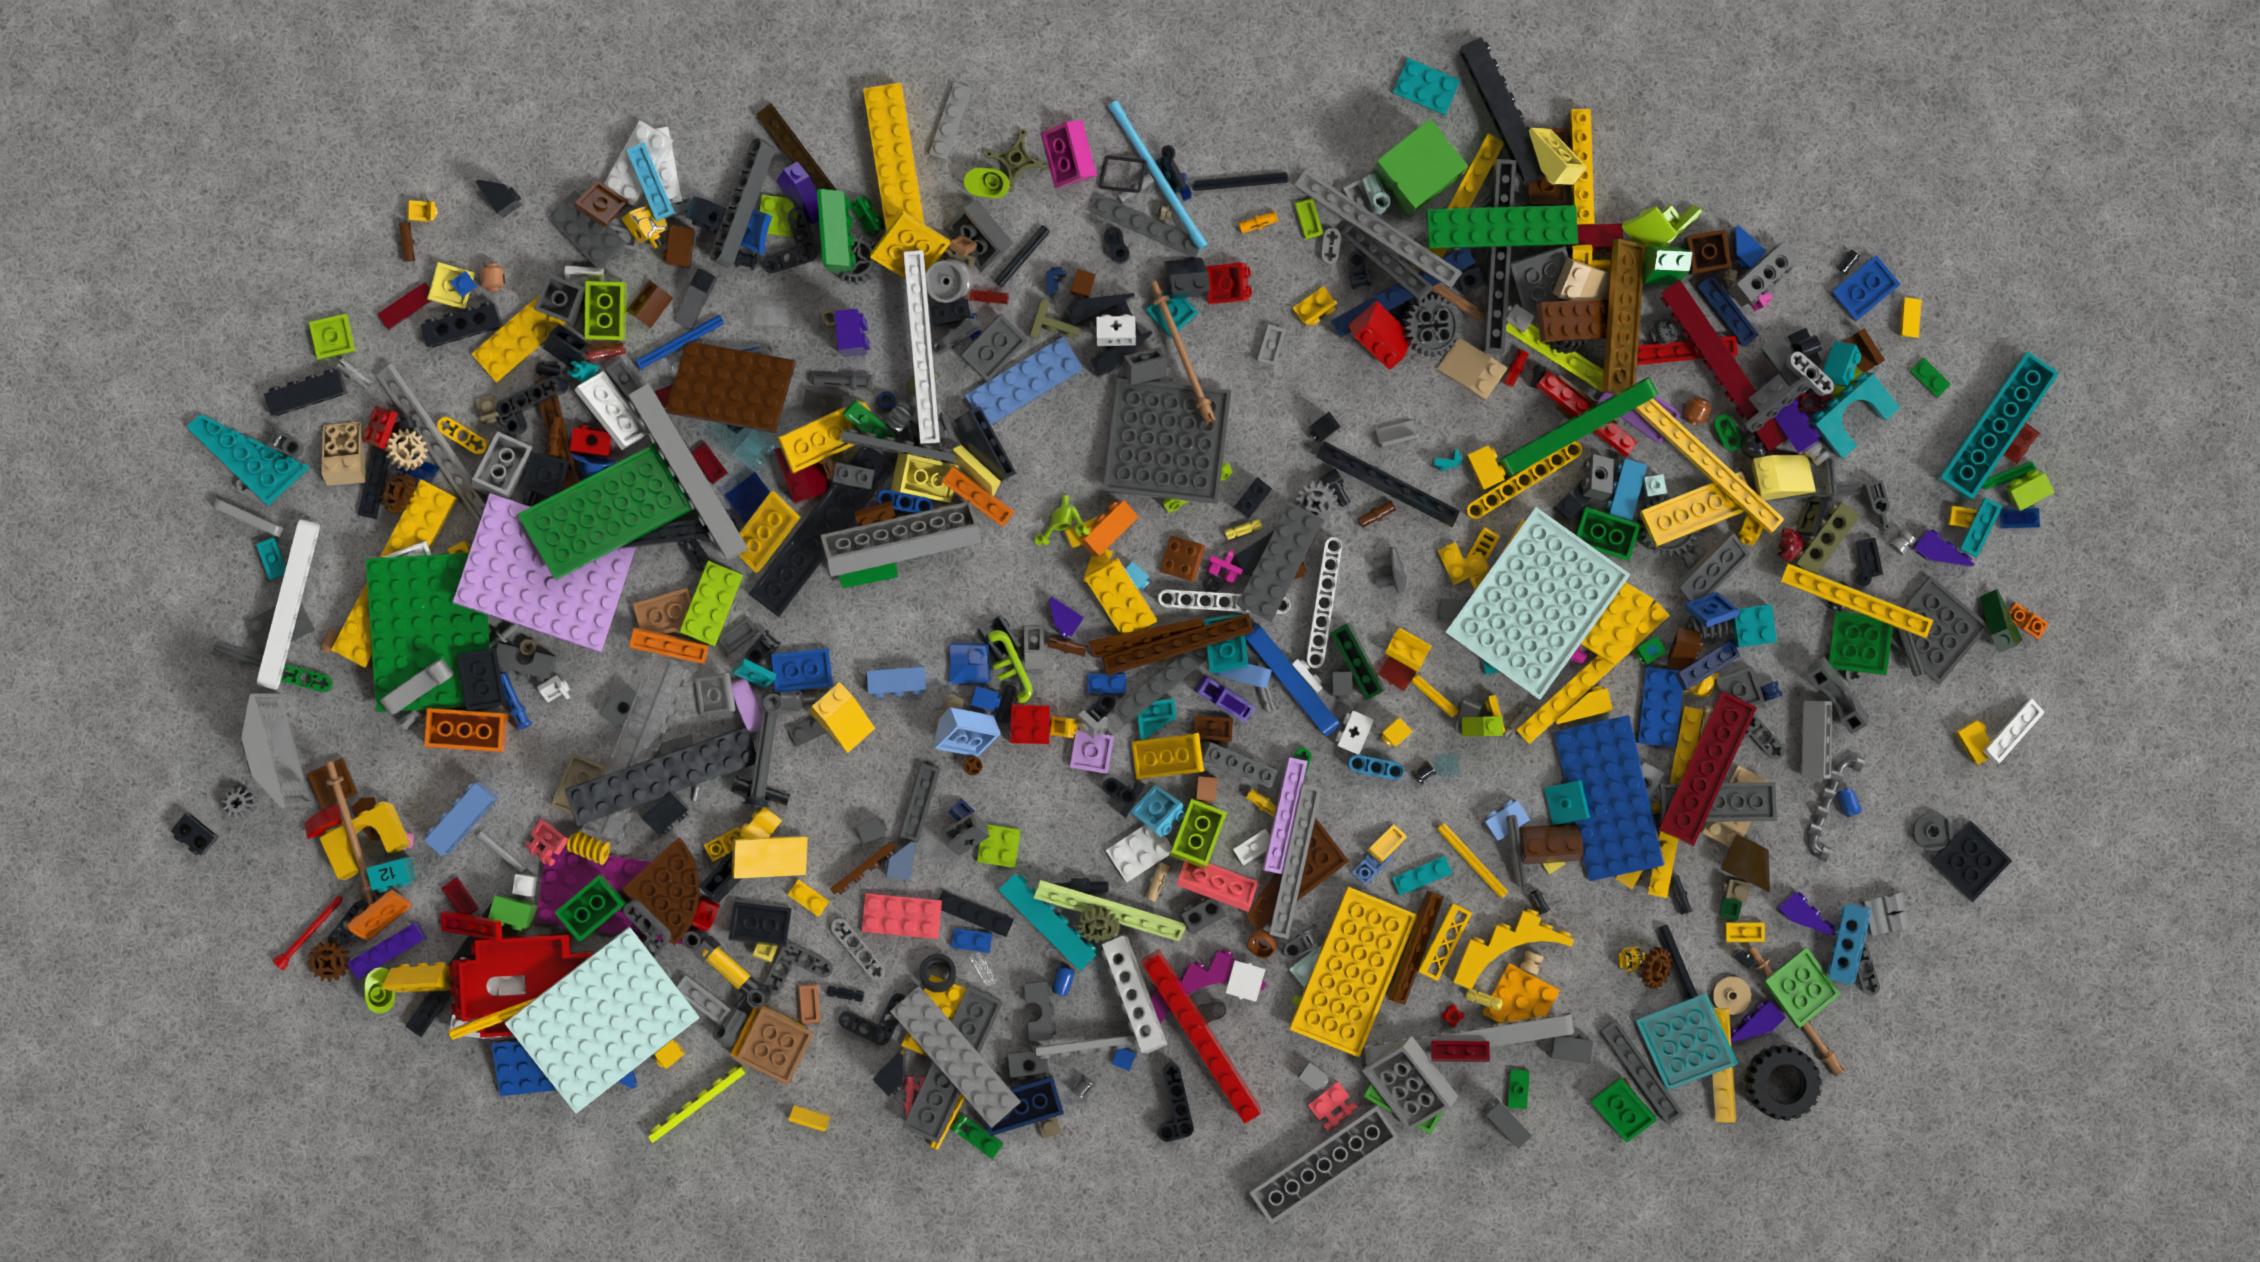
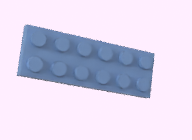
M1063 336L965 396L973 409L979 406L982 408L990 425L1082 371L1083 367Z

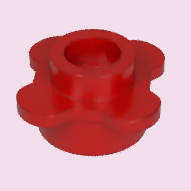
M1451 1004L1449 1009L1441 1014V1017L1449 1022L1450 1027H1456L1457 1023L1464 1019V1013L1460 1012L1456 1005Z

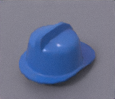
M572 452L570 454L572 458L581 462L582 472L587 478L616 464L614 460L600 459L584 453Z

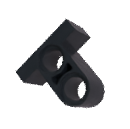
M1807 327L1788 335L1795 352H1801L1815 365L1822 363L1818 352L1822 351L1821 343L1816 335L1810 336Z
M1108 778L1103 783V790L1107 795L1124 804L1120 815L1127 818L1146 784L1138 781L1136 787L1132 789L1117 779ZM1109 781H1113L1117 785L1116 790L1113 792L1106 790V783ZM1125 791L1133 793V799L1129 802L1124 801L1122 798V794Z

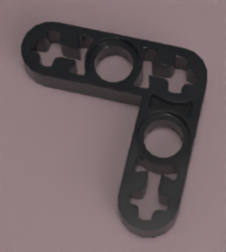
M795 207L788 212V221L797 247L766 256L763 259V268L766 272L776 273L812 262L816 258L815 244L805 213L801 208ZM794 212L802 215L799 217L800 224L805 223V226H798L794 229L793 226H797L796 220L791 219ZM805 230L808 236L806 239L800 240L797 238V232ZM811 242V244H807L809 251H813L810 258L807 255H803L805 253L804 245L800 247L799 244ZM789 253L795 256V261L790 264L784 260V256ZM778 256H781V262L784 266L780 267V263L774 264L773 269L770 266H766L769 259H772V262L779 261Z
M896 993L891 997L879 1024L850 1011H845L839 1016V1024L844 1029L878 1045H886L890 1041L899 1021L896 1019L894 1024H888L885 1021V1016L891 1013V1010H889L890 1006L894 1008L896 1004L893 1001L894 998L898 999L900 996L903 1000L906 996L902 993ZM850 1015V1019L856 1022V1018L860 1019L856 1030L852 1029L854 1026L852 1023L845 1025L842 1017ZM862 1023L870 1025V1031L866 1034L862 1033L859 1029ZM881 1024L887 1028H892L891 1032L887 1030L885 1036L888 1038L887 1040L883 1039L882 1042L879 1041L877 1033L881 1034L884 1029L880 1027Z

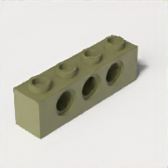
M1843 502L1832 505L1828 511L1830 513L1829 517L1826 520L1824 518L1821 520L1816 536H1809L1805 542L1807 544L1806 548L1801 550V553L1795 558V566L1816 575L1819 573L1861 516ZM1835 518L1841 522V526L1838 529L1832 524ZM1824 533L1829 536L1827 544L1821 541V536ZM1811 549L1817 550L1818 557L1816 559L1810 557Z

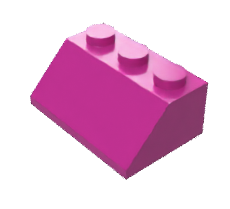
M1083 120L1065 122L1041 133L1055 188L1082 182L1097 176Z

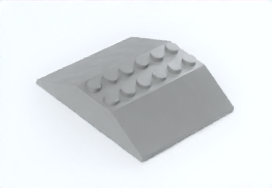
M250 694L241 737L242 743H240L243 754H246L248 760L246 762L248 773H251L252 777L281 809L311 805L281 694Z

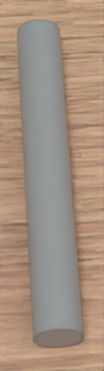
M481 831L478 834V839L516 870L523 873L526 869L523 864Z

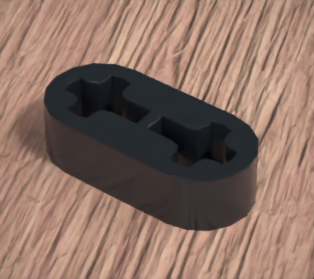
M697 540L684 542L683 550L693 566L698 571L703 572L704 568L697 565L699 564L697 556H700L702 560L707 559V561L711 562L709 556ZM689 542L692 544L696 543L695 550L697 554H694L691 550L687 551Z

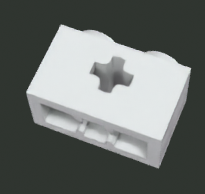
M1124 314L1118 317L1110 315L1097 317V346L1136 345L1135 316Z
M1351 711V714L1347 713L1343 721L1346 724L1343 731L1339 730L1335 739L1338 742L1337 746L1359 755L1374 719L1355 711ZM1355 726L1357 727L1356 731L1359 733L1352 738L1350 737L1351 733L1348 731Z

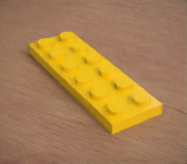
M539 295L472 353V356L496 383L501 381L546 341L549 333L558 324L562 326L566 324L563 321L534 310Z
M1742 471L1736 473V475L1747 484ZM1713 482L1642 510L1640 516L1656 548L1745 511Z

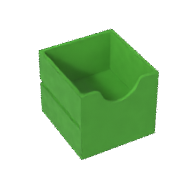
M1431 118L1378 159L1372 170L1375 174H1378L1382 184L1409 217L1413 216L1461 178L1468 168L1467 163L1451 143H1447V138Z

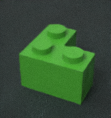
M495 895L488 918L500 920L503 926L504 923L511 924V928L515 930H526V928L533 926L538 904Z

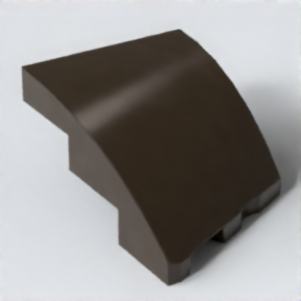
M1736 834L1720 869L1769 892V850Z

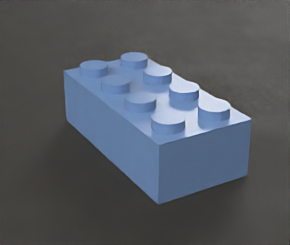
M483 782L471 783L464 791L466 793L465 796L461 799L458 798L451 805L453 809L448 813L445 812L438 820L440 824L436 827L433 826L426 833L427 838L424 841L440 856L449 855L498 800L499 797Z

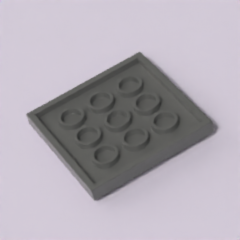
M1932 576L1924 582L1903 607L1906 610L1933 620L1926 639L1912 633L1911 635L1923 671L1938 684L1943 682L1988 629V624ZM1893 626L1891 644L1906 656L1898 628Z

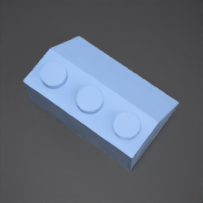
M950 707L939 718L934 748L978 757L1001 733L994 716Z

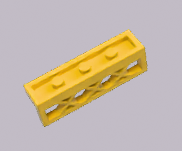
M1451 902L1418 968L1419 973L1436 981L1439 980L1472 912ZM1458 910L1467 914L1463 922L1455 923L1454 918ZM1455 927L1457 934L1455 939L1447 941L1446 934L1448 930ZM1446 944L1447 955L1438 958L1437 951L1439 947ZM1437 962L1439 966L1436 976L1427 972L1431 963Z

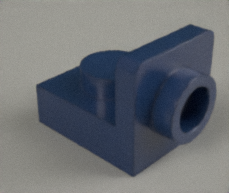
M1051 267L1047 271V295H1055V291H1059L1058 279H1055V276H1066V270H1062V267Z

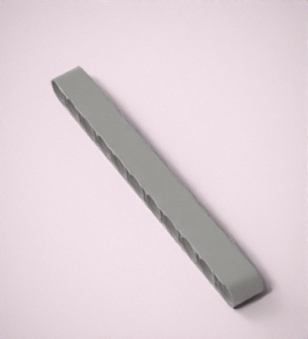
M1560 1013L1413 1038L1425 1054L1431 1057V1040L1490 1041V1047L1573 1034L1574 1026L1571 1013ZM1406 1038L1365 1045L1366 1065L1368 1066Z

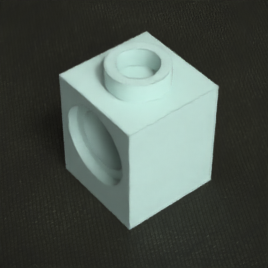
M1663 474L1643 479L1642 485L1645 498L1667 493Z

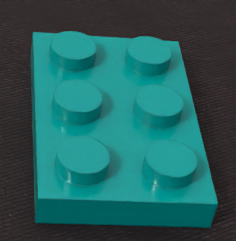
M1407 58L1393 94L1445 116L1460 80Z
M1237 613L1204 619L1205 626L1243 614ZM1245 635L1207 646L1209 671L1211 674L1249 667Z

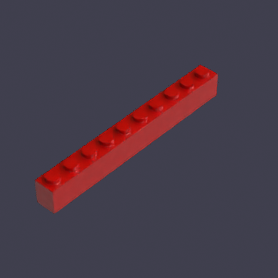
M1158 949L1144 957L1142 961L1143 967L1243 1123L1245 1124L1261 1114L1260 1105L1161 950Z

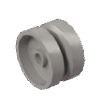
M951 258L936 262L929 267L926 273L927 292L938 302L948 303L962 299L972 288L973 277L971 270L967 264L959 259Z

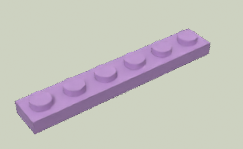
M1287 757L1263 870L1283 874L1308 761Z

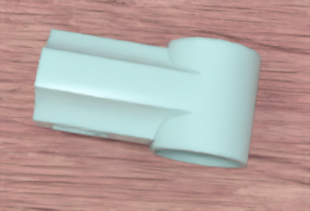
M1378 174L1368 175L1361 181L1370 201V210L1374 214H1382L1390 204V197L1385 193ZM1376 200L1382 201L1384 206L1377 205Z

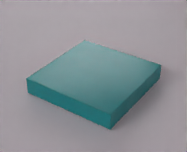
M1168 289L1163 293V296H1168ZM1186 298L1169 299L1166 301L1178 331L1199 313ZM1152 303L1145 311L1171 339L1172 336L1160 306Z

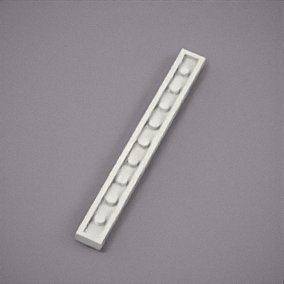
M923 250L904 252L920 444L940 443L924 252Z

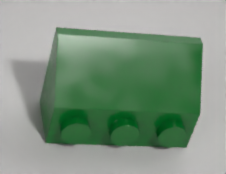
M894 562L838 576L841 587L844 589L897 578L898 570L897 564Z

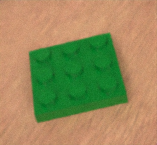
M1836 611L1829 658L1830 665L1834 670L1887 676L1893 626L1863 614Z

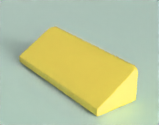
M962 445L954 448L952 454L956 455L955 462L991 496H994L1001 481Z

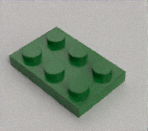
M1621 1076L1590 1098L1591 1103L1626 1143L1657 1121L1656 1116Z

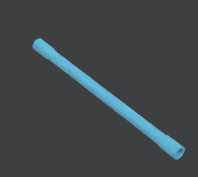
M1116 100L1109 104V110L1123 128L1141 159L1147 161L1148 170L1188 231L1198 251L1207 247L1208 243L1182 206L1129 122L1119 102Z

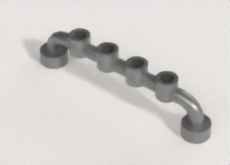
M1857 756L1856 759L1845 758L1840 761L1836 770H1831V778H1828L1832 780L1830 787L1825 786L1821 796L1825 798L1823 805L1818 804L1815 815L1818 816L1816 824L1812 822L1808 833L1811 834L1810 848L1815 854L1819 855V860L1827 862L1831 848L1825 845L1823 848H1820L1817 845V841L1822 832L1846 766L1851 765L1853 766L1852 770L1860 773L1865 762L1863 757Z

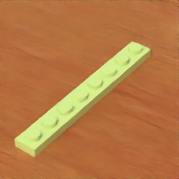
M1042 880L1039 881L1034 892L1035 899L1085 913V910L1091 912L1093 907L1096 910H1099L1101 907L1102 911L1108 909L1109 914L1115 913V918H1119V924L1176 941H1180L1186 929V923Z

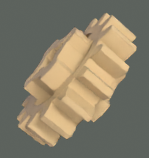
M408 429L404 432L398 430L396 434L393 433L388 439V446L385 448V451L390 453L386 457L392 458L391 464L397 463L398 469L404 466L405 471L409 468L415 470L427 458L425 454L428 452V449L424 448L427 443L420 441L421 435L415 436L416 431L410 434Z

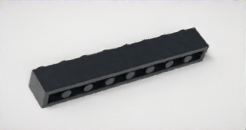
M1480 37L1462 45L1459 53L1511 160H1516V170L1526 187L1546 178V175L1541 171L1530 137V128L1528 126L1525 127L1523 123V114L1520 109L1517 110L1514 104V95L1512 92L1509 93L1506 88L1507 81L1503 75H1500L1498 71L1499 65L1496 59H1492L1489 53L1491 52L1489 44Z

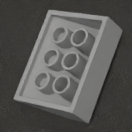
M1412 1036L1396 1044L1362 1070L1408 1131L1449 1109L1458 1097Z

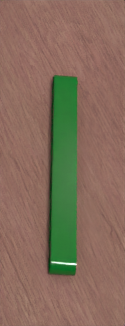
M1647 377L1500 458L1499 461L1508 477L1653 399L1659 393L1650 377Z

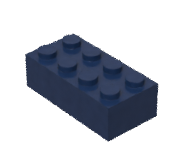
M1050 1075L1011 1087V1091L1018 1097L1021 1103L993 1128L987 1122L986 1126L989 1136H993L1064 1114L1054 1076Z

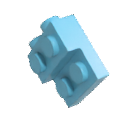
M1155 784L1130 813L1161 838L1163 835H1168L1171 832L1172 825L1176 821L1183 819L1186 809L1179 800Z

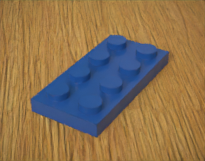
M1645 668L1637 743L1668 747L1677 746L1682 688L1675 673L1679 670Z

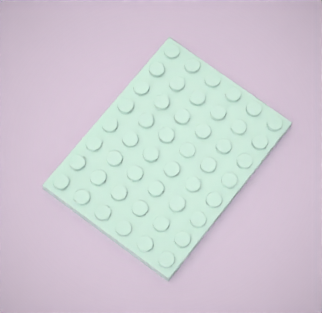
M1535 507L1445 633L1540 700L1631 574Z
M628 927L504 1023L572 1110L578 1113L700 1017L633 930Z

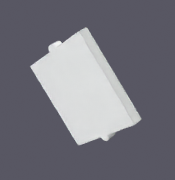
M1235 960L1226 993L1238 996L1239 999L1245 998L1256 1002L1265 969L1253 966L1252 963L1246 964Z

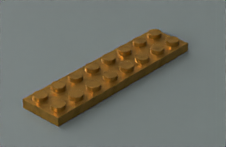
M1613 239L1602 387V392L1617 394L1636 383L1646 245L1622 239Z

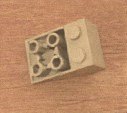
M361 422L323 425L322 476L327 486L365 482V458Z

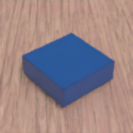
M1125 1048L1117 1049L1111 1064L1130 1071L1137 1053Z

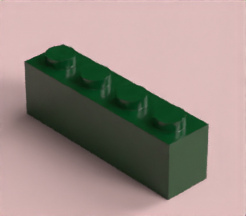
M1350 622L1330 632L1365 699L1369 700L1384 692L1385 687Z

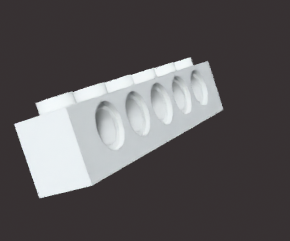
M1121 936L1102 944V955L1106 961L1108 960L1110 968H1108L1109 974L1112 979H1115L1117 984L1115 990L1123 1000L1122 1009L1126 1015L1128 1014L1130 1022H1128L1129 1028L1132 1033H1135L1137 1038L1135 1044L1138 1050H1141L1142 1053H1149L1168 1045L1128 937ZM1121 954L1123 962L1118 965L1116 958ZM1126 972L1130 975L1128 982L1123 981V975ZM1135 990L1136 998L1131 1000L1129 997L1130 992ZM1139 1008L1143 1010V1016L1141 1018H1137L1136 1011ZM1148 1026L1150 1029V1033L1148 1036L1145 1037L1143 1035V1029L1144 1027Z

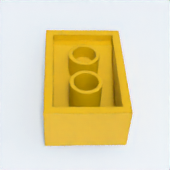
M840 682L808 711L847 754L875 729L855 698Z

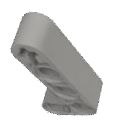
M441 657L380 699V702L392 716L436 685L445 682L453 675V672Z

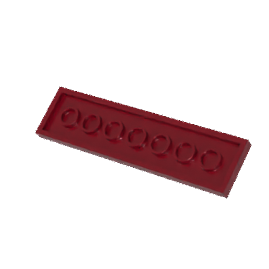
M1724 691L1720 692L1660 823L1659 831L1692 847L1695 845L1757 707Z

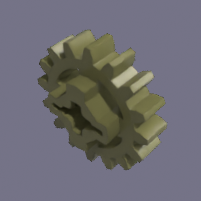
M1093 907L1091 912L1085 910L1084 914H1080L1077 926L1079 927L1078 932L1082 933V937L1088 936V941L1095 939L1096 943L1099 940L1106 943V939L1111 941L1113 937H1117L1120 927L1119 918H1115V913L1109 914L1108 909L1102 911L1101 907L1099 910Z

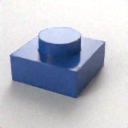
M466 271L450 282L461 298L477 287Z

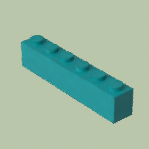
M1014 873L1000 887L999 891L1081 971L1097 955L1094 952L1096 947L1089 941L1085 943L1081 939L1082 934L1076 928L1072 930L1067 925L1069 921L1062 914L1058 916L1054 912L1056 908L1051 903L1035 899L1034 892L1036 888L1033 887L1031 889L1026 884L1028 880L1021 873L1019 875Z

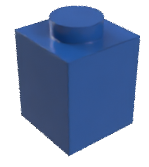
M976 686L971 705L994 711L995 707L999 708L1002 697L998 696L999 692Z

